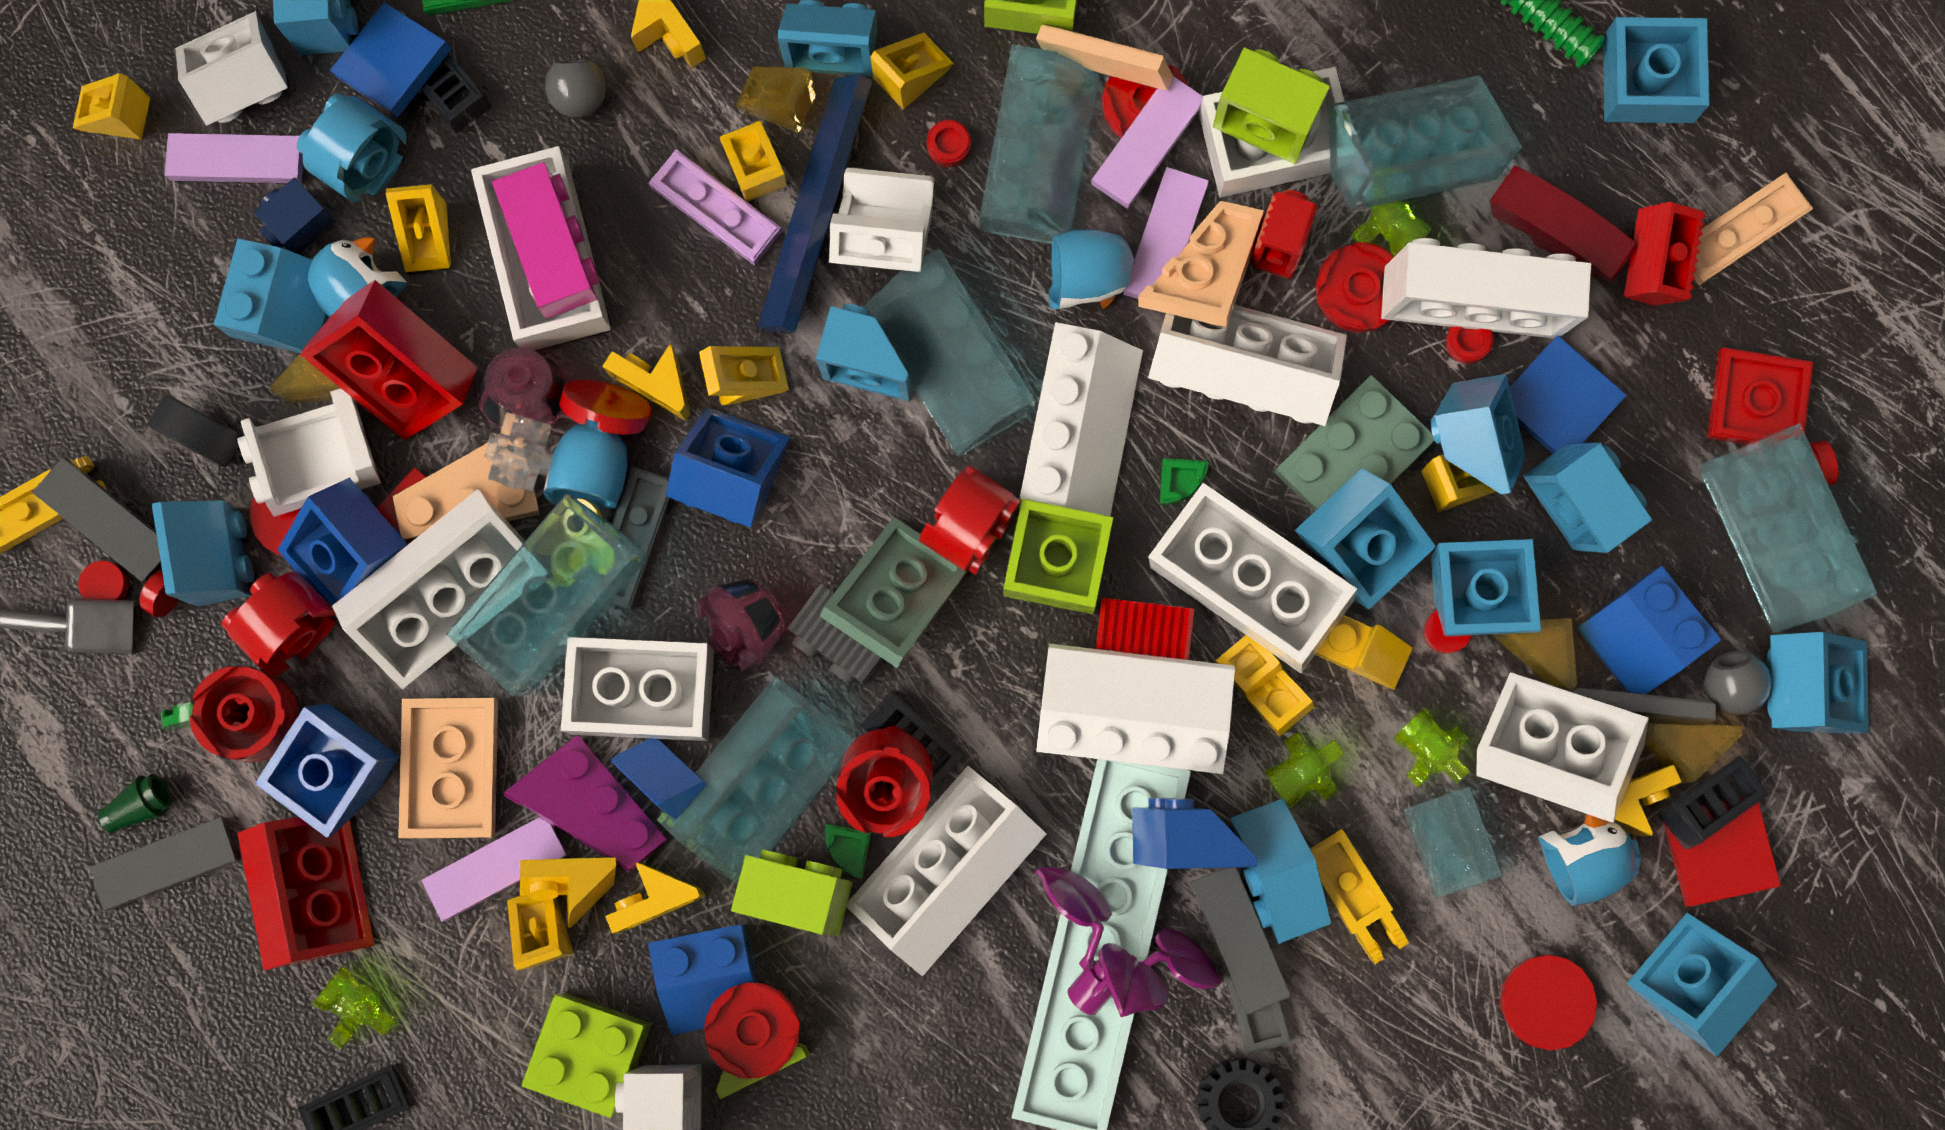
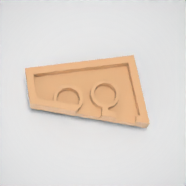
M1220 201L1190 235L1189 243L1176 258L1171 257L1162 268L1161 276L1152 286L1147 285L1138 296V307L1227 327L1263 224L1264 210Z
M520 425L515 427V431H507L393 496L400 534L406 543H411L477 489L486 496L508 522L540 515Z

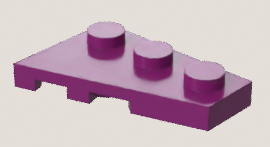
M578 735L504 792V797L528 808L552 826H557L603 857H616V864L628 872L637 867V862L642 863L664 845L667 840Z

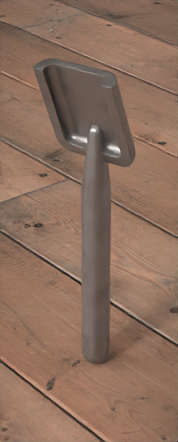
M73 598L67 603L66 618L45 613L0 609V628L41 632H66L65 646L73 653L133 655L135 600Z

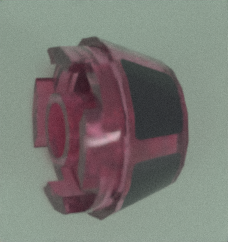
M526 348L507 349L495 356L481 376L477 390L479 408L488 422L502 431L515 433L522 437L539 435L555 424L554 421L563 411L559 403L564 385L567 383L566 377L555 362L534 350Z
M743 579L712 586L709 588L708 594L699 599L695 605L697 617L702 619L707 616L709 626L713 633L708 638L710 643L730 666L739 661L738 664L741 671H744L753 664L761 665L785 632V625L778 602L769 591L765 590L753 579Z

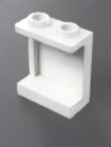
M846 168L843 198L839 213H833L830 223L829 263L921 272L932 218L934 178L925 175Z
M341 388L330 392L334 404L259 427H255L250 418L241 420L245 436L239 437L237 440L245 463L253 462L256 476L249 478L253 495L258 504L266 503L274 517L302 508L308 496L349 477L360 490L381 483L355 400Z

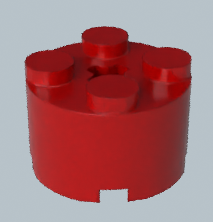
M969 464L966 471L962 470L941 498L934 510L936 511L934 519L937 521L933 526L926 523L919 542L963 571L969 570L976 575L991 553L989 549L996 537L1001 540L1015 518L1013 515L1018 509L1021 500L1016 498V494Z
M290 571L275 577L269 572L261 576L252 585L250 592L253 595L242 606L230 611L221 622L228 636L265 674L277 676L290 669L286 663L287 660L296 654L303 660L324 641L335 625L330 616H336L333 607L300 573Z
M232 666L214 671L196 688L192 699L194 704L192 716L190 715V726L197 741L210 753L227 759L253 763L272 758L300 713L292 690L283 680L277 676L267 675L255 668ZM247 706L250 709L247 712L248 719L243 723L240 722L245 717L242 709Z
M897 726L873 730L855 739L843 756L836 786L837 805L845 820L861 832L866 834L868 831L883 834V837L899 836L917 826L923 819L929 805L933 782V765L927 750L917 739Z

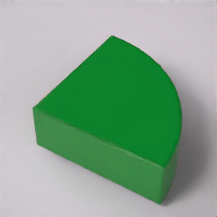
M1163 458L1159 505L1176 504L1190 497L1201 485L1206 475L1209 461Z
M194 703L178 704L174 706L173 710L164 709L160 713L162 730L191 727L190 715L192 716Z
M826 824L825 841L835 863L846 873L863 879L872 833L868 832L866 834L859 830Z

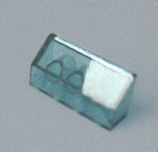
M1012 44L980 212L981 232L1052 244L1055 234L1071 230L1098 85V74L1058 52Z
M1480 75L1334 103L1328 110L1331 176L1350 211L1497 180L1522 147Z
M940 248L924 256L921 272L901 270L864 305V308L870 311L869 316L877 319L907 370L911 384L957 457H960L1035 411L1033 395Z
M1800 423L1776 430L1697 465L1773 633L1834 614L1877 595V591Z
M565 494L446 635L512 696L530 695L566 654L567 638H579L648 559V556L614 525L571 495Z
M775 675L696 771L695 774L707 785L676 820L663 811L657 821L682 845L738 885L745 855L759 858L761 849L770 851L841 765L843 756L854 739Z

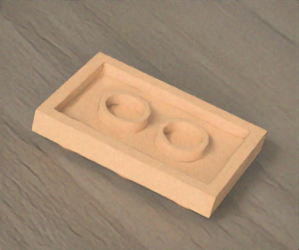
M402 699L398 838H495L498 699Z

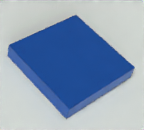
M384 2L330 71L336 78L398 118L452 48L446 41Z
M1558 335L1510 386L1518 425L1551 454L1555 453L1565 444L1584 443L1626 397L1624 392Z

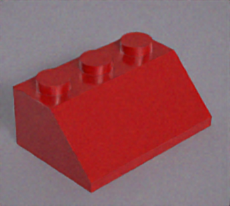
M373 280L347 298L307 343L300 354L404 441L461 406L478 367L376 280Z
M300 817L263 822L237 833L264 971L375 946L350 820L329 838L325 837Z

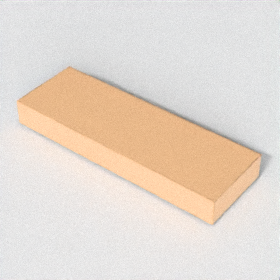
M1042 25L1036 37L1047 59L1166 91H1168L1173 79V75L1163 55L1049 25Z
M1787 173L1701 229L1703 234L1699 237L1701 244L1697 246L1700 253L1696 255L1698 262L1694 264L1697 270L1692 273L1699 286L1813 209Z

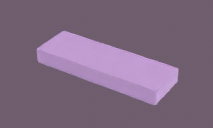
M1174 76L1168 91L1157 88L1092 178L1091 184L1128 209L1200 110L1203 96Z
M168 133L165 177L170 181L288 183L295 177L302 184L303 154L297 150V141L300 136Z
M677 149L648 183L651 189L754 266L782 233L779 225Z
M1166 167L1134 260L1135 264L1132 266L1130 283L1124 290L1123 295L1138 299V296L1146 286H1152L1161 276L1162 268L1171 257L1176 258L1186 247L1209 180Z
M539 817L421 881L441 922H445L519 883L520 860L564 859L569 854L555 827Z

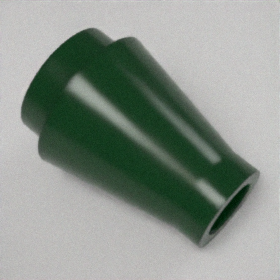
M155 774L147 777L138 776L107 806L98 811V819L107 832L114 834L123 828L161 817L165 814L166 808L172 805L171 792L166 783Z

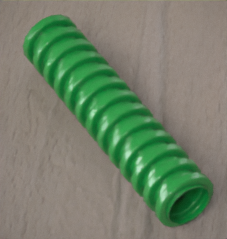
M1501 0L1500 4L1503 7L1507 5L1512 7L1511 13L1514 16L1518 13L1523 16L1521 22L1524 24L1530 22L1534 25L1532 31L1535 33L1541 31L1544 34V41L1552 40L1555 43L1553 47L1555 50L1563 49L1566 52L1564 57L1567 60L1575 59L1577 61L1575 66L1578 69L1582 66L1585 67L1605 44L1606 36L1603 34L1597 36L1593 33L1595 27L1592 25L1586 27L1583 24L1585 20L1583 17L1575 18L1572 15L1574 10L1571 7L1564 9L1561 6L1562 0Z

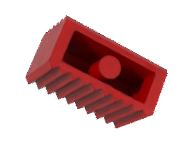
M1284 190L1283 193L1277 192L1273 194L1250 260L1253 268L1292 279L1301 259L1318 205L1309 201L1310 198L1307 195L1294 190Z
M1673 202L1660 203V205L1655 204V206L1638 209L1633 239L1636 242V248L1630 256L1624 291L1625 298L1654 306L1687 301L1692 298L1689 291L1694 288L1691 284L1695 280L1692 273L1697 270L1694 264L1698 262L1696 255L1700 253L1697 246L1701 244L1699 237L1703 235L1700 230L1704 226L1702 219L1706 217L1703 211Z
M1102 598L1095 649L1189 660L1194 609Z

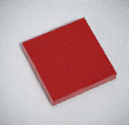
M1721 348L1717 356L1707 438L1796 453L1803 450L1813 362Z
M1726 801L1722 802V804L1728 810L1730 808L1729 805L1726 803ZM1758 802L1708 839L1689 849H1684L1663 821L1685 907L1781 886ZM1701 806V808L1707 814L1709 819L1712 821L1714 817L1711 815L1709 810L1706 808V806Z

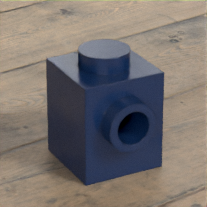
M295 177L281 189L278 188L269 192L261 201V206L254 212L264 224L259 230L261 235L272 246L280 248L285 246L289 251L300 254L336 222Z

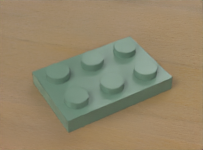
M1370 375L1328 417L1326 425H1320L1274 473L1315 512L1361 468L1392 484L1434 442L1432 433Z
M893 517L825 604L820 617L898 668L963 580L967 571H963L920 543L919 538L921 534Z

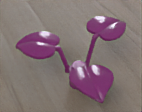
M1042 867L1035 871L1034 874L1041 878L1048 897L1062 915L1078 925L1092 927L1093 934L1085 956L1079 962L1083 971L1067 990L1071 1002L1082 1012L1096 1015L1111 997L1114 999L1120 1017H1125L1139 1011L1156 1010L1163 1007L1169 997L1162 979L1151 968L1157 962H1167L1171 973L1177 979L1196 988L1212 989L1220 986L1223 982L1205 951L1188 935L1174 929H1163L1156 935V943L1161 951H1156L1142 962L1137 961L1134 955H1130L1124 948L1114 943L1104 944L1099 950V960L1095 961L1094 956L1104 930L1102 922L1108 921L1112 916L1106 899L1091 882L1072 871L1056 867Z

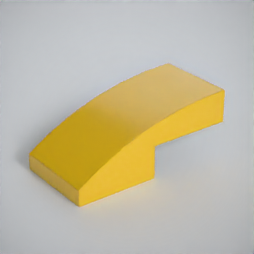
M1247 635L1216 659L1217 664L1235 666L1234 686L1279 737L1315 708L1313 701L1282 669L1281 663L1276 657Z

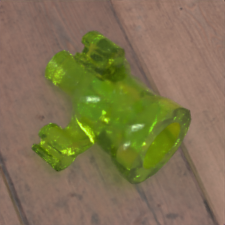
M1372 183L1359 195L1372 209V215L1369 221L1357 227L1351 236L1358 243H1368L1377 234L1381 233L1390 243V252L1395 257L1409 242L1412 243L1414 239L1425 238L1430 232L1431 227L1425 221L1415 217L1409 205L1394 197L1384 196Z
M1425 708L1392 739L1399 746L1407 749L1417 760L1412 769L1406 774L1417 787L1433 773L1444 771L1458 784L1470 772L1458 759L1459 749L1468 740V737L1457 726L1448 732L1442 730Z
M1296 732L1283 741L1291 756L1279 765L1272 766L1263 771L1290 809L1302 796L1313 789L1320 794L1324 801L1338 792L1337 787L1330 779V765L1344 756V753L1335 740H1332L1318 750L1307 745L1301 735Z
M341 966L311 1003L312 1006L321 1011L330 1010L333 1014L340 1017L337 1026L327 1037L339 1049L343 1048L352 1037L351 1032L360 1025L367 1024L381 1036H385L395 1023L393 1019L381 1011L380 1002L373 994V991L368 986L358 983L351 972L344 966Z

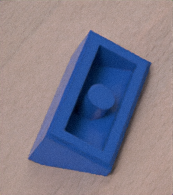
M650 738L617 754L610 760L654 804L675 820L707 785L659 739Z

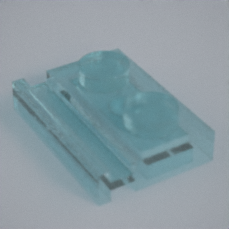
M1470 787L1403 809L1435 898L1502 876Z

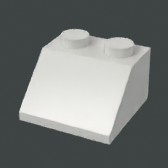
M256 11L175 48L178 80L206 126L216 121L219 123L231 121L241 114L242 109L257 102L259 104L272 102L282 94V90L288 88L284 69Z

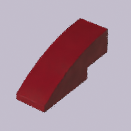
M1516 165L1513 166L1490 199L1493 218L1532 236L1533 245L1552 254H1569L1575 257L1576 262L1591 263V273L1611 283L1636 248V242L1595 211L1564 191Z

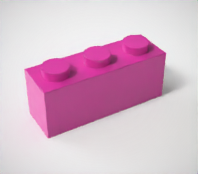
M542 162L493 180V187L537 308L544 317L548 319L598 300L593 285L599 284L600 279L591 257L583 259L578 243L585 241L584 235L576 216L567 217L562 202L570 200L560 173L552 176L546 164Z

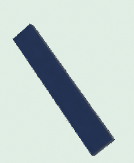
M861 74L834 78L759 320L758 327L770 333L795 332L871 88L872 80Z

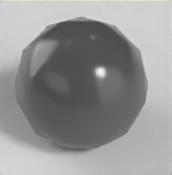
M593 60L560 61L553 63L546 74L544 89L549 103L559 113L569 117L582 118L590 116L599 109L606 97L607 82L603 70Z
M1734 651L1716 657L1707 669L1705 692L1709 700L1716 703L1717 708L1730 715H1747L1760 709L1770 696L1772 675L1767 665L1750 652Z

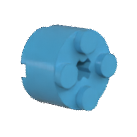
M336 93L328 99L324 112L316 120L313 127L305 130L300 135L297 141V150L303 154V164L309 173L348 200L360 202L362 200L358 196L364 193H368L371 196L376 195L395 175L403 156L397 153L399 141L406 145V133L400 125L355 96L346 97L341 93Z

